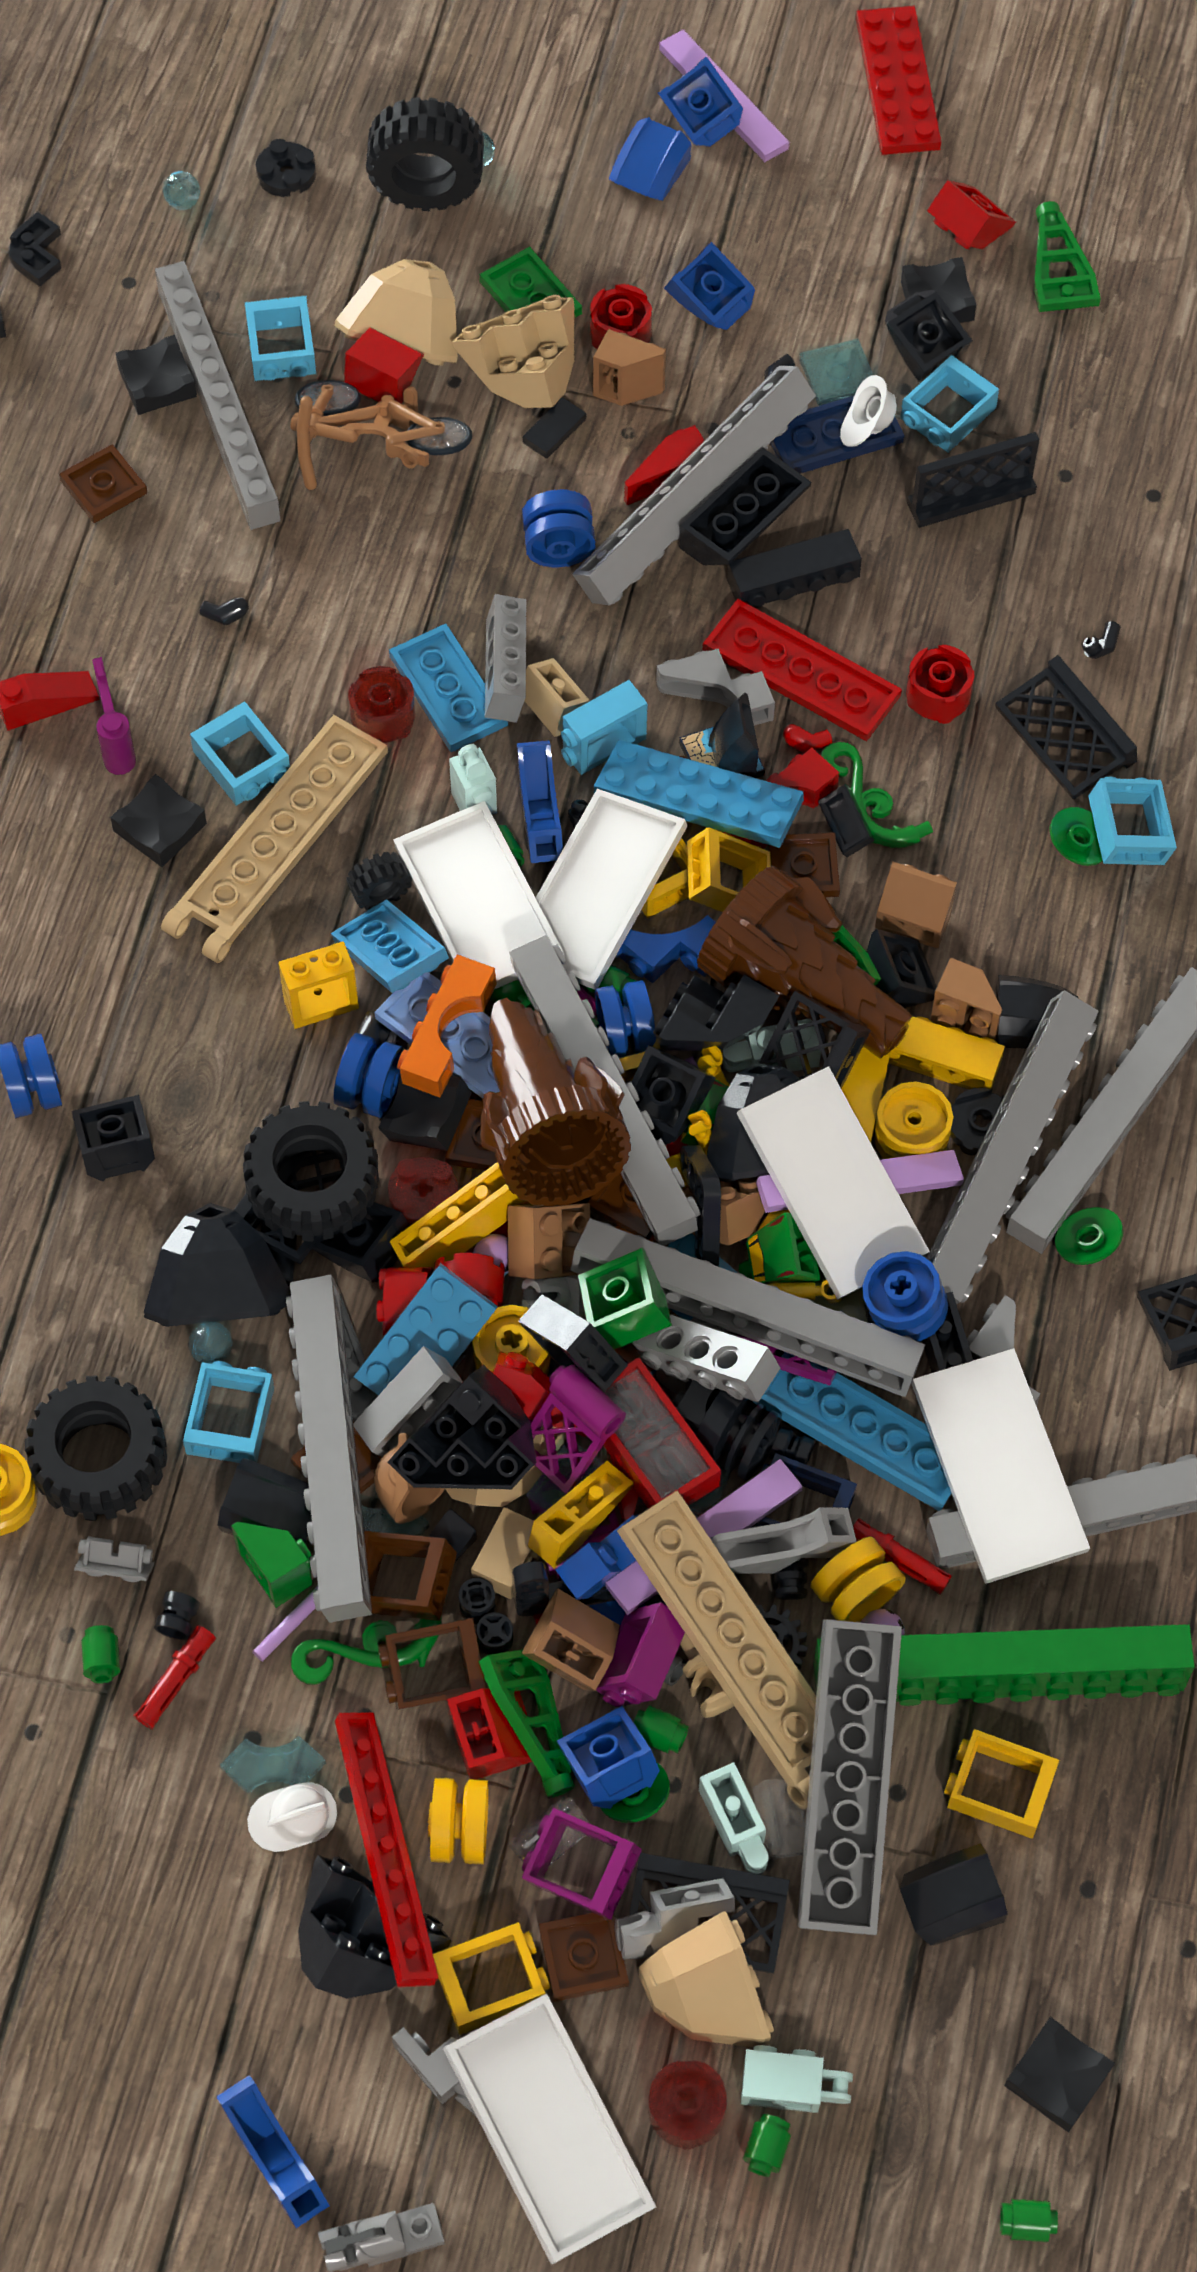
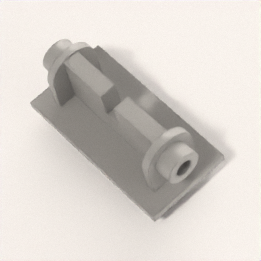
M88 1536L87 1540L80 1539L78 1553L82 1555L75 1565L74 1570L83 1571L94 1577L109 1575L121 1577L128 1582H138L141 1580L147 1581L154 1567V1562H152L153 1550L147 1549V1545L121 1541L119 1553H113L114 1540Z

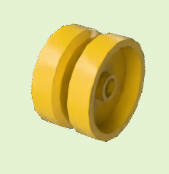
M921 1082L901 1083L888 1090L880 1100L874 1130L876 1149L883 1159L947 1151L954 1117L951 1103L943 1092L930 1084Z
M517 1305L497 1307L472 1341L476 1370L485 1365L493 1373L500 1352L506 1354L515 1352L525 1356L529 1362L537 1365L546 1375L549 1374L552 1358L518 1322L529 1308Z
M0 1444V1536L17 1531L30 1520L36 1509L38 1496L27 1460L16 1449L4 1444Z
M873 1537L863 1538L841 1551L816 1574L811 1582L812 1590L822 1602H833L831 1614L838 1621L861 1622L869 1612L881 1609L905 1584L906 1577L894 1563H883L886 1552Z
M434 1779L433 1797L429 1806L428 1819L431 1862L450 1863L455 1856L456 1839H461V1857L464 1863H485L489 1798L488 1780L469 1779L464 1787L463 1803H458V1784L455 1779Z

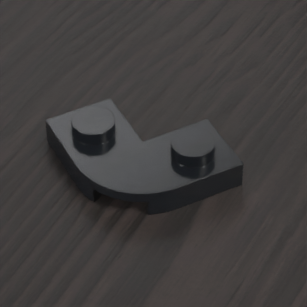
M37 211L10 236L9 258L11 264L17 271L39 287L61 270L60 260L44 250L61 235L60 227Z

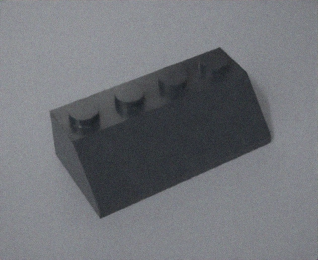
M765 448L760 449L680 525L679 548L702 565H729L811 486V481Z

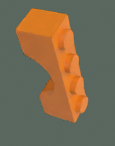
M458 954L452 965L448 964L444 968L441 976L442 985L438 993H432L426 1007L427 1014L423 1022H417L412 1034L413 1042L409 1050H403L397 1068L400 1069L402 1084L439 1098L454 1071L452 1053L441 1042L445 1028L451 1021L461 1015L483 1012L497 985L494 967Z

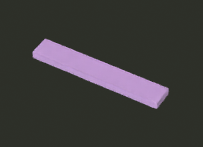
M684 30L659 42V50L683 76L696 67L698 62L706 56L743 107L740 125L734 128V130L764 162L789 149V141Z
M954 1150L880 1160L898 1194L961 1186L964 1181ZM758 1176L756 1185L765 1213L789 1210L771 1176Z
M779 1459L696 1519L709 1538L720 1533L748 1529L801 1492L803 1486L784 1462ZM637 1561L607 1581L605 1586L627 1615L658 1594Z

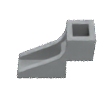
M719 649L700 651L690 657L679 660L671 659L661 665H657L656 684L659 691L663 694L712 701L729 707L741 695L747 693L754 726L774 720L775 701L763 672L745 673L731 680Z
M1005 1295L998 1305L995 1303L990 1305L982 1319L985 1322L979 1332L974 1329L967 1338L973 1361L1014 1348L1016 1304L1008 1296ZM1029 1386L1037 1407L1040 1393Z
M820 1507L805 1516L787 1522L720 1533L710 1538L733 1573H777L801 1558H831L857 1542L849 1509Z

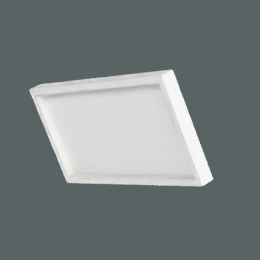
M600 789L596 790L536 896V900L564 952L566 963L562 965L566 973L571 971L574 973L578 984L594 990L599 987L687 828L685 819Z
M485 801L393 839L395 848L402 857L452 961H454L458 954L494 967L497 981L495 989L518 980L512 968L510 951L547 935L552 946L558 944L564 955L555 934Z
M829 1066L737 1112L741 1123L837 1300L862 1288L867 1271L877 1260L888 1254L908 1251L924 1256L930 1252Z
M1014 1348L912 1380L913 1390L985 1584L1089 1551V1543Z
M547 1994L443 2048L551 2265L656 2208L646 2185Z

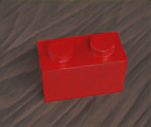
M950 180L946 181L927 209L935 217L933 222L942 230L947 232L950 230L956 235L954 240L968 250L970 247L984 249L1010 230L1016 223L1013 218L976 187Z

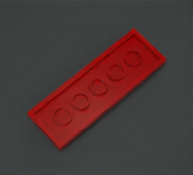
M915 6L857 10L856 22L881 155L941 150V137Z
M740 599L735 601L703 642V651L719 649L724 663L744 674L762 671L769 688L866 742L901 697L902 689Z

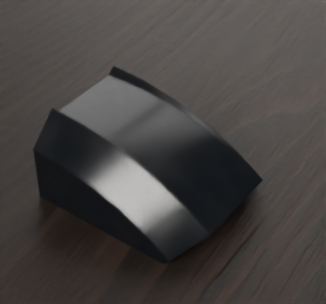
M935 290L916 292L888 310L885 323L902 358L918 382L926 379L951 355L959 358L967 351L973 341Z
M744 693L720 716L710 734L708 746L712 748L715 767L756 778L759 749L749 697L747 693Z
M998 975L996 998L1002 1008L996 1042L1005 1046V1048L1027 1049L1050 1000L1064 990L1077 998L1078 996L1061 986L1026 977Z
M648 1045L631 1083L639 1097V1101L636 1104L640 1112L646 1110L653 1122L654 1129L651 1132L655 1140L661 1138L664 1144L667 1145L675 1142L691 1121L688 1120V1116L698 1112L716 1077L675 1055Z
M139 1095L72 1111L88 1176L104 1182L106 1178L138 1170L144 1172L155 1159Z
M374 1202L373 1206L366 1207L367 1215L361 1222L352 1221L351 1230L344 1234L340 1230L333 1232L334 1238L323 1240L322 1235L312 1248L333 1263L370 1282L379 1281L380 1269H388L394 1266L399 1258L390 1240L410 1226L402 1212Z
M243 1458L236 1467L227 1495L220 1508L217 1526L222 1532L233 1535L231 1525L236 1522L289 1531L295 1541L302 1539L305 1543L308 1537L307 1522L312 1521L311 1510H307L304 1500V1489H308L309 1484L276 1469Z
M981 1843L934 1860L903 1876L900 1892L915 1932L930 1946L1004 1923L1008 1915L1005 1899L990 1863L988 1853Z

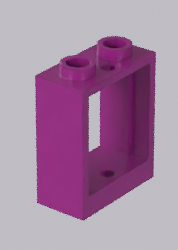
M660 1602L637 1608L629 1615L625 1614L619 1627L614 1657L596 1689L597 1692L603 1695L602 1699L606 1703L619 1708L657 1699L685 1634L666 1605Z
M553 1808L550 1815H546L539 1825V1840L534 1851L530 1850L525 1856L522 1864V1871L524 1873L521 1878L533 1886L611 1920L642 1849L629 1840ZM566 1827L615 1848L593 1899H589L544 1879Z

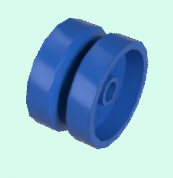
M565 489L549 490L535 495L522 508L526 554L533 562L541 566L553 568L568 567L582 562L594 551L595 534L594 527L592 526L591 503L586 496L576 491Z
M643 980L625 984L622 990L623 1005L619 993L613 985L595 988L597 1021L599 1022V1027L601 1026L605 1031L610 1044L606 1048L611 1056L616 1054L619 1059L626 1057L628 1054V1037L635 1054L645 1052L648 1045L653 1046L656 1041V1035L653 1034L655 1030L653 1010Z
M41 1033L24 1038L23 1047L27 1060L20 1061L16 1045L12 1042L0 1045V1068L15 1119L33 1114L34 1106L30 1092H37L40 1105L45 1110L62 1106L57 1084L60 1083L51 1053H47Z
M355 1033L347 1044L339 1065L334 1086V1104L354 1110L361 1103L363 1113L382 1119L389 1111L398 1089L401 1074L397 1065L404 1047L385 1041L377 1048L374 1038Z
M908 1251L896 1252L877 1260L867 1271L862 1285L863 1299L874 1324L898 1335L910 1337L917 1342H921L934 1335L942 1326L948 1312L947 1294L940 1276L931 1261L921 1254Z

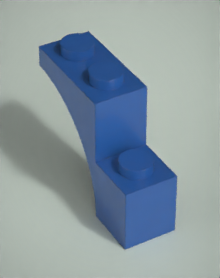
M550 740L517 743L521 800L525 817L530 862L557 861L563 850L556 800Z
M707 915L687 929L667 934H649L630 929L615 958L620 957L629 965V968L635 975L641 978L645 977L652 984L679 958H681L682 963L689 970L697 971L706 977L708 974L698 968L697 959L699 958L698 955L702 945L716 921Z
M632 1515L601 1542L587 1543L556 1569V1572L577 1600L590 1598L604 1587L607 1581L637 1561L617 1530L639 1515Z
M250 2075L216 2097L246 2151L265 2177L279 2204L296 2228L330 2206L315 2178L291 2144Z

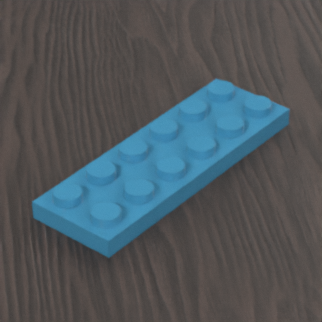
M619 739L593 786L594 794L597 789L683 818L687 822L710 827L778 848L781 847L804 801L803 791Z
M784 1352L781 1357L789 1359L795 1357V1355ZM809 1361L813 1368L827 1372V1367ZM779 1370L759 1402L753 1401L756 1405L760 1403L766 1406L768 1412L773 1410L781 1414L782 1420L937 1511L943 1509L952 1494L927 1425L839 1373H836L831 1386Z

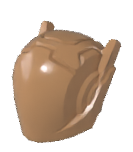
M406 1433L398 1435V1446L388 1451L377 1464L374 1475L375 1488L379 1499L392 1519L398 1524L413 1521L428 1512L429 1505L437 1500L445 1489L413 1488L387 1463L408 1439Z

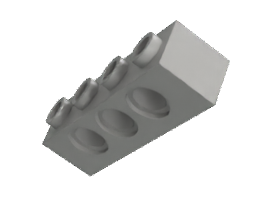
M495 594L486 619L485 718L517 723L526 698V599Z
M671 1314V1326L633 1342L641 1355V1361L647 1367L653 1370H658L659 1368L667 1370L681 1380L690 1378L698 1381L702 1386L710 1390L715 1388L724 1390L739 1400L747 1398L759 1402L780 1370L779 1364L768 1347Z

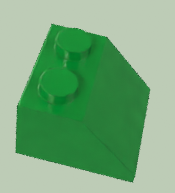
M643 1248L578 1275L586 1319L614 1350L672 1325L665 1294Z
M236 1522L231 1525L237 1552L275 1608L313 1585L309 1560L311 1553L302 1539L295 1541L289 1531L242 1522Z

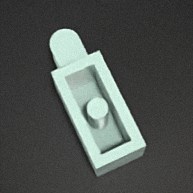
M475 744L466 745L459 750L458 756L449 759L451 794L460 811L485 801L491 814L494 815L497 813L496 778L481 748H477Z
M804 1019L797 1022L800 1026L813 1021L811 1019ZM777 1025L762 1027L747 1036L746 1041L737 1042L723 1050L722 1064L724 1069L732 1073L740 1072L755 1063H759ZM814 1026L800 1030L805 1049L819 1046ZM793 1032L783 1035L780 1041L783 1055L798 1052ZM821 1049L807 1053L810 1068L819 1067ZM799 1056L785 1060L789 1071L803 1070ZM778 1062L770 1065L778 1066Z
M733 1762L701 1776L699 1792L730 1857L739 1854L749 1873L762 1874L766 1870L768 1853L763 1844L765 1842L766 1828Z
M757 2045L754 2046V2050L746 2049L741 2105L818 2113L820 2102L851 2103V2095L848 2094V2082L853 2081V2074L823 2069L824 2058L815 2057L816 2053L810 2050L796 2049L792 2051V2054L777 2053V2048L772 2046ZM822 2080L833 2081L832 2092L821 2091Z

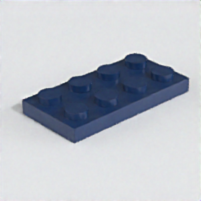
M853 395L807 409L803 414L795 417L788 424V429L782 435L775 437L770 443L777 458L801 474L903 443L904 433L894 416L893 421L888 427L877 434H871L863 443L854 447L844 445L840 438L841 427L855 396Z

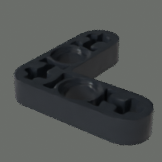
M700 1145L682 1146L680 1149L681 1171L696 1199V1204L700 1211V1215L696 1217L698 1230L695 1231V1258L709 1261L719 1267L720 1181Z
M527 1562L516 1566L512 1570L513 1598L516 1612L519 1616H533L543 1613L556 1589H560L575 1598L564 1581L549 1583L543 1562ZM604 1586L590 1598L578 1599V1601L586 1605L614 1597Z

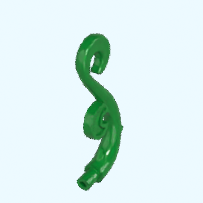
M835 742L824 748L821 756L839 772V777L847 776L849 769L836 765L835 759L839 756H847L853 761L851 791L875 841L872 843L891 848H905L920 843V838L933 833L932 826L928 821L915 827L909 825L905 828H900L894 825L893 829L884 828L875 823L868 815L866 807L875 806L872 809V817L885 818L889 816L893 809V800L890 794L879 788L863 792V763L859 751L853 745L845 742Z
M442 1614L440 1621L420 1619L413 1629L442 1624ZM383 1620L371 1623L365 1628L362 1635L364 1649L325 1639H309L301 1642L291 1656L293 1673L299 1681L309 1685H317L324 1682L333 1670V1658L327 1656L325 1663L318 1668L310 1667L306 1661L309 1653L319 1649L330 1651L366 1666L388 1668V1666H381L378 1645L380 1642H383V1636L397 1633L396 1627L389 1621ZM439 1635L413 1640L403 1648L397 1649L399 1667L411 1664L416 1660L419 1661L420 1667H424L427 1657Z

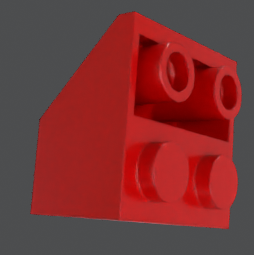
M481 1688L447 1699L448 1714L469 1779L477 1780L532 1762L489 1688ZM514 1691L516 1701L527 1715L520 1691Z

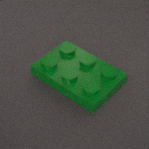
M530 246L479 274L482 286L505 312L525 307L551 295H560L561 298L573 297L574 319L582 315V305Z

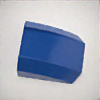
M707 56L698 62L696 67L658 93L694 145L712 146L740 125L743 107Z
M649 117L639 120L624 143L608 179L642 195L663 201L691 160V142L681 130L677 131L652 121Z
M712 242L684 270L679 271L664 287L676 301L704 322L724 330L731 327L751 308L755 293L754 286Z
M623 1706L556 1741L592 1805L596 1807L611 1809L613 1804L645 1787H651L660 1771L652 1750Z

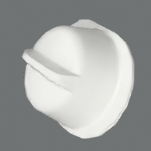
M878 375L869 376L858 387L852 405L841 427L840 438L844 445L848 447L857 446L863 443L871 434L881 432L893 421L897 408L896 397L887 390V384L882 377Z
M312 1782L298 1783L269 1792L258 1798L251 1807L247 1818L248 1831L253 1841L263 1849L273 1852L287 1851L316 1842L327 1836L335 1825L337 1806L332 1794L322 1785Z

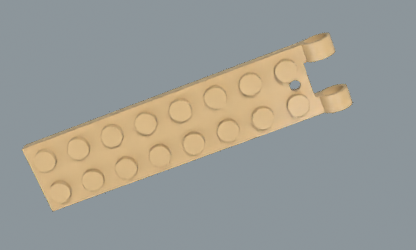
M333 715L175 907L166 914L161 930L175 939H179L186 932L192 917L216 930L204 943L202 954L216 963L223 961L233 941L388 753L387 745ZM213 911H217L219 913L217 916L211 915Z
M675 1491L623 1525L617 1532L786 1782L787 1792L793 1803L800 1809H807L810 1776L805 1768L811 1764L816 1695L680 1493ZM802 1744L809 1748L808 1753L802 1750Z

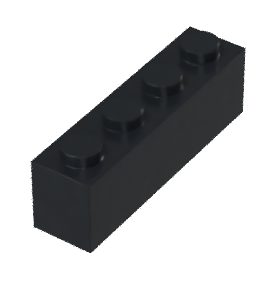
M849 529L734 560L728 565L727 582L735 601L740 599L754 608H759L769 602L780 599L788 600L798 594L809 591L816 592L837 583L851 582L855 578L860 577L862 558Z
M953 1292L946 1293L948 1312L944 1323L934 1335L922 1340L923 1344H925L924 1349L931 1373L973 1361Z

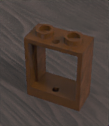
M364 1531L372 1614L440 1621L457 1552L445 1538ZM383 1554L426 1558L416 1600L372 1596Z
M473 1618L383 1636L384 1644L378 1645L381 1666H388L391 1681L385 1682L387 1699L389 1704H396V1710L445 1701L452 1697L486 1688L484 1674L478 1662L481 1659ZM457 1632L467 1686L405 1698L395 1644Z

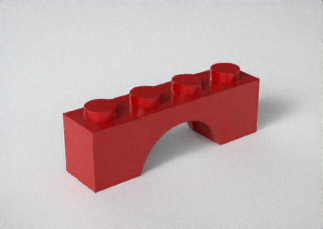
M811 748L803 755H796L789 762L787 768L779 774H772L766 781L803 791L804 801L802 805L814 809L819 805L818 800L838 789L839 772L818 752ZM722 832L764 849L766 847L764 843Z

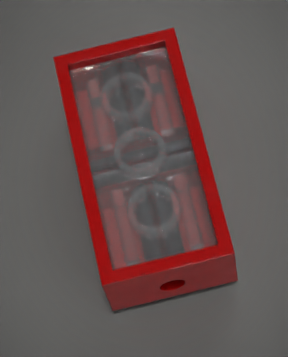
M637 1358L627 1364L628 1366L604 1392L625 1411L626 1418L616 1432L607 1438L603 1446L623 1474L634 1482L633 1488L648 1509L675 1491L680 1493L689 1506L720 1486L721 1469L641 1359Z

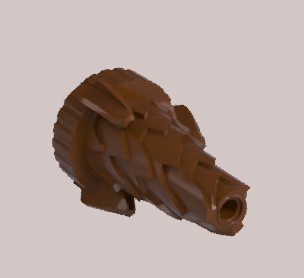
M774 866L767 867L759 872L740 890L710 930L698 955V968L725 987V990H727L731 981L738 984L743 975H746L779 995L772 1008L773 1010L781 1011L784 1007L786 1008L794 991L799 990L852 1023L862 1024L871 1030L863 1047L879 1059L900 1044L908 1030V1022L912 1018V1015L903 1006L873 984L876 980L857 966L858 962L852 954L833 941L835 939L833 933L839 931L842 922L837 918L833 907L815 882L809 877L794 879L785 871L779 870ZM800 1002L795 1014L800 1015L802 1013L812 1020L809 1007ZM819 1014L820 1019L826 1018ZM832 1021L821 1023L823 1027L831 1028L837 1034L842 1029L841 1026Z
M508 998L495 1002L489 1023V1035L493 1044L490 1054L492 1056L494 1078L500 1092L494 1093L489 1091L483 1096L480 1127L481 1146L495 1152V1157L509 1190L522 1201H528L533 1205H544L545 1207L563 1206L597 1194L602 1188L611 1184L616 1176H619L623 1166L629 1159L628 1153L631 1151V1138L619 1109L625 1096L623 1090L604 1070L596 1067L588 1057L580 1058L575 1070L571 1059L565 1060L553 1033L547 1032L538 1010L533 1011L530 1007L525 1008L523 1004L510 1001Z

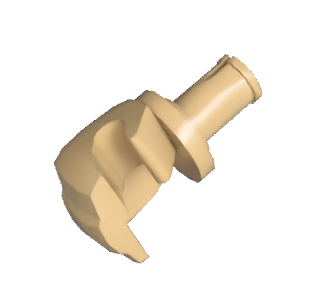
M685 1633L680 1645L689 1660L682 1669L686 1678H693L690 1687L692 1697L702 1687L711 1688L712 1694L700 1704L702 1717H714L727 1711L734 1705Z

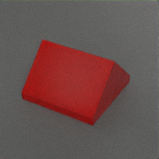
M369 328L345 353L344 382L354 386L359 393L377 402H381L383 396L391 395L395 401L402 404L404 401V390L411 385L424 354L373 328Z

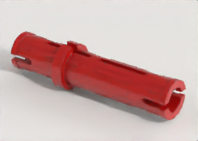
M860 1518L854 1523L853 1529L856 1541L867 1537L875 1538L886 1552L885 1561L894 1563L899 1570L930 1587L939 1595L942 1594L950 1582L952 1574L940 1569L917 1553L904 1547L894 1540L895 1536L892 1534H884Z
M197 1625L180 1651L176 1650L171 1656L173 1660L133 1715L143 1726L153 1730L161 1715L173 1701L185 1681L192 1673L195 1674L200 1668L199 1662L217 1639L209 1630Z

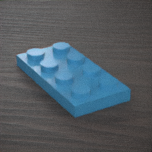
M443 624L389 649L391 660L450 753L508 726V721L485 718V683L447 624Z
M387 899L331 933L335 944L344 941L349 956L391 993L406 988L411 981L426 972L435 970L440 963L449 959L443 945Z
M440 1263L355 1373L354 1377L379 1396L423 1346L445 1357L449 1364L453 1366L498 1306Z

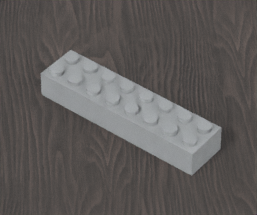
M823 1619L797 1925L803 1929L877 1935L902 1626Z

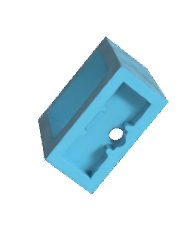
M306 296L245 302L254 380L269 381L278 378L303 377L316 374ZM302 326L304 350L259 355L256 331Z
M951 355L903 399L901 419L909 428L916 429L927 437L933 445L939 446L949 453L996 409L999 388ZM946 386L974 405L951 428L923 409Z
M630 680L563 716V731H561L563 749H561V753L565 762L570 767L574 765L582 775L606 762L618 739L633 744H638L646 739L647 702Z
M245 701L190 733L193 752L236 806L245 800H252L260 791L272 784H276L290 768L289 755ZM251 730L272 757L235 778L215 751Z
M1112 776L1100 778L1088 797L1103 864L1165 865L1177 846L1162 781L1148 780L1143 777L1136 779H1117ZM1111 803L1143 804L1150 836L1118 835Z
M214 1361L212 1364L202 1362L183 1439L186 1454L240 1463L243 1458L257 1462L274 1392L272 1374L259 1367L241 1369L235 1368L223 1361ZM211 1386L260 1393L250 1438L201 1430Z

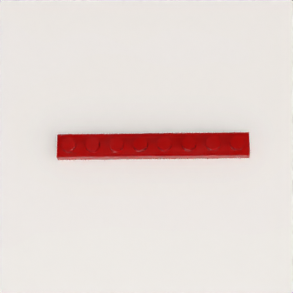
M374 1712L339 1713L335 1719V1725L397 1986H434L439 1977Z

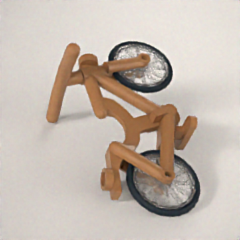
M335 380L316 381L299 389L295 395V404L299 412L293 415L290 424L291 429L297 432L298 459L304 485L308 490H314L317 486L310 453V443L316 435L350 443L356 442L361 434L381 435L386 438L387 456L390 458H401L402 463L407 468L412 469L417 465L424 467L429 465V455H449L465 449L471 443L472 431L465 423L446 417L428 418L418 413L417 391L412 386L404 390V404L395 401L391 395H385L381 398V402L375 406L355 410L361 401L359 391L348 383ZM370 419H375L374 423H356ZM390 424H393L404 430V432H399L396 429L389 426Z

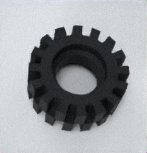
M383 852L382 856H379L377 853L373 855L371 860L368 858L363 859V864L357 863L354 866L355 871H350L348 873L349 877L346 878L357 905L360 908L365 907L366 910H370L373 906L375 907L386 899L397 902L401 899L400 894L406 895L408 892L407 888L412 886V878L402 857L394 852L391 855L389 852Z

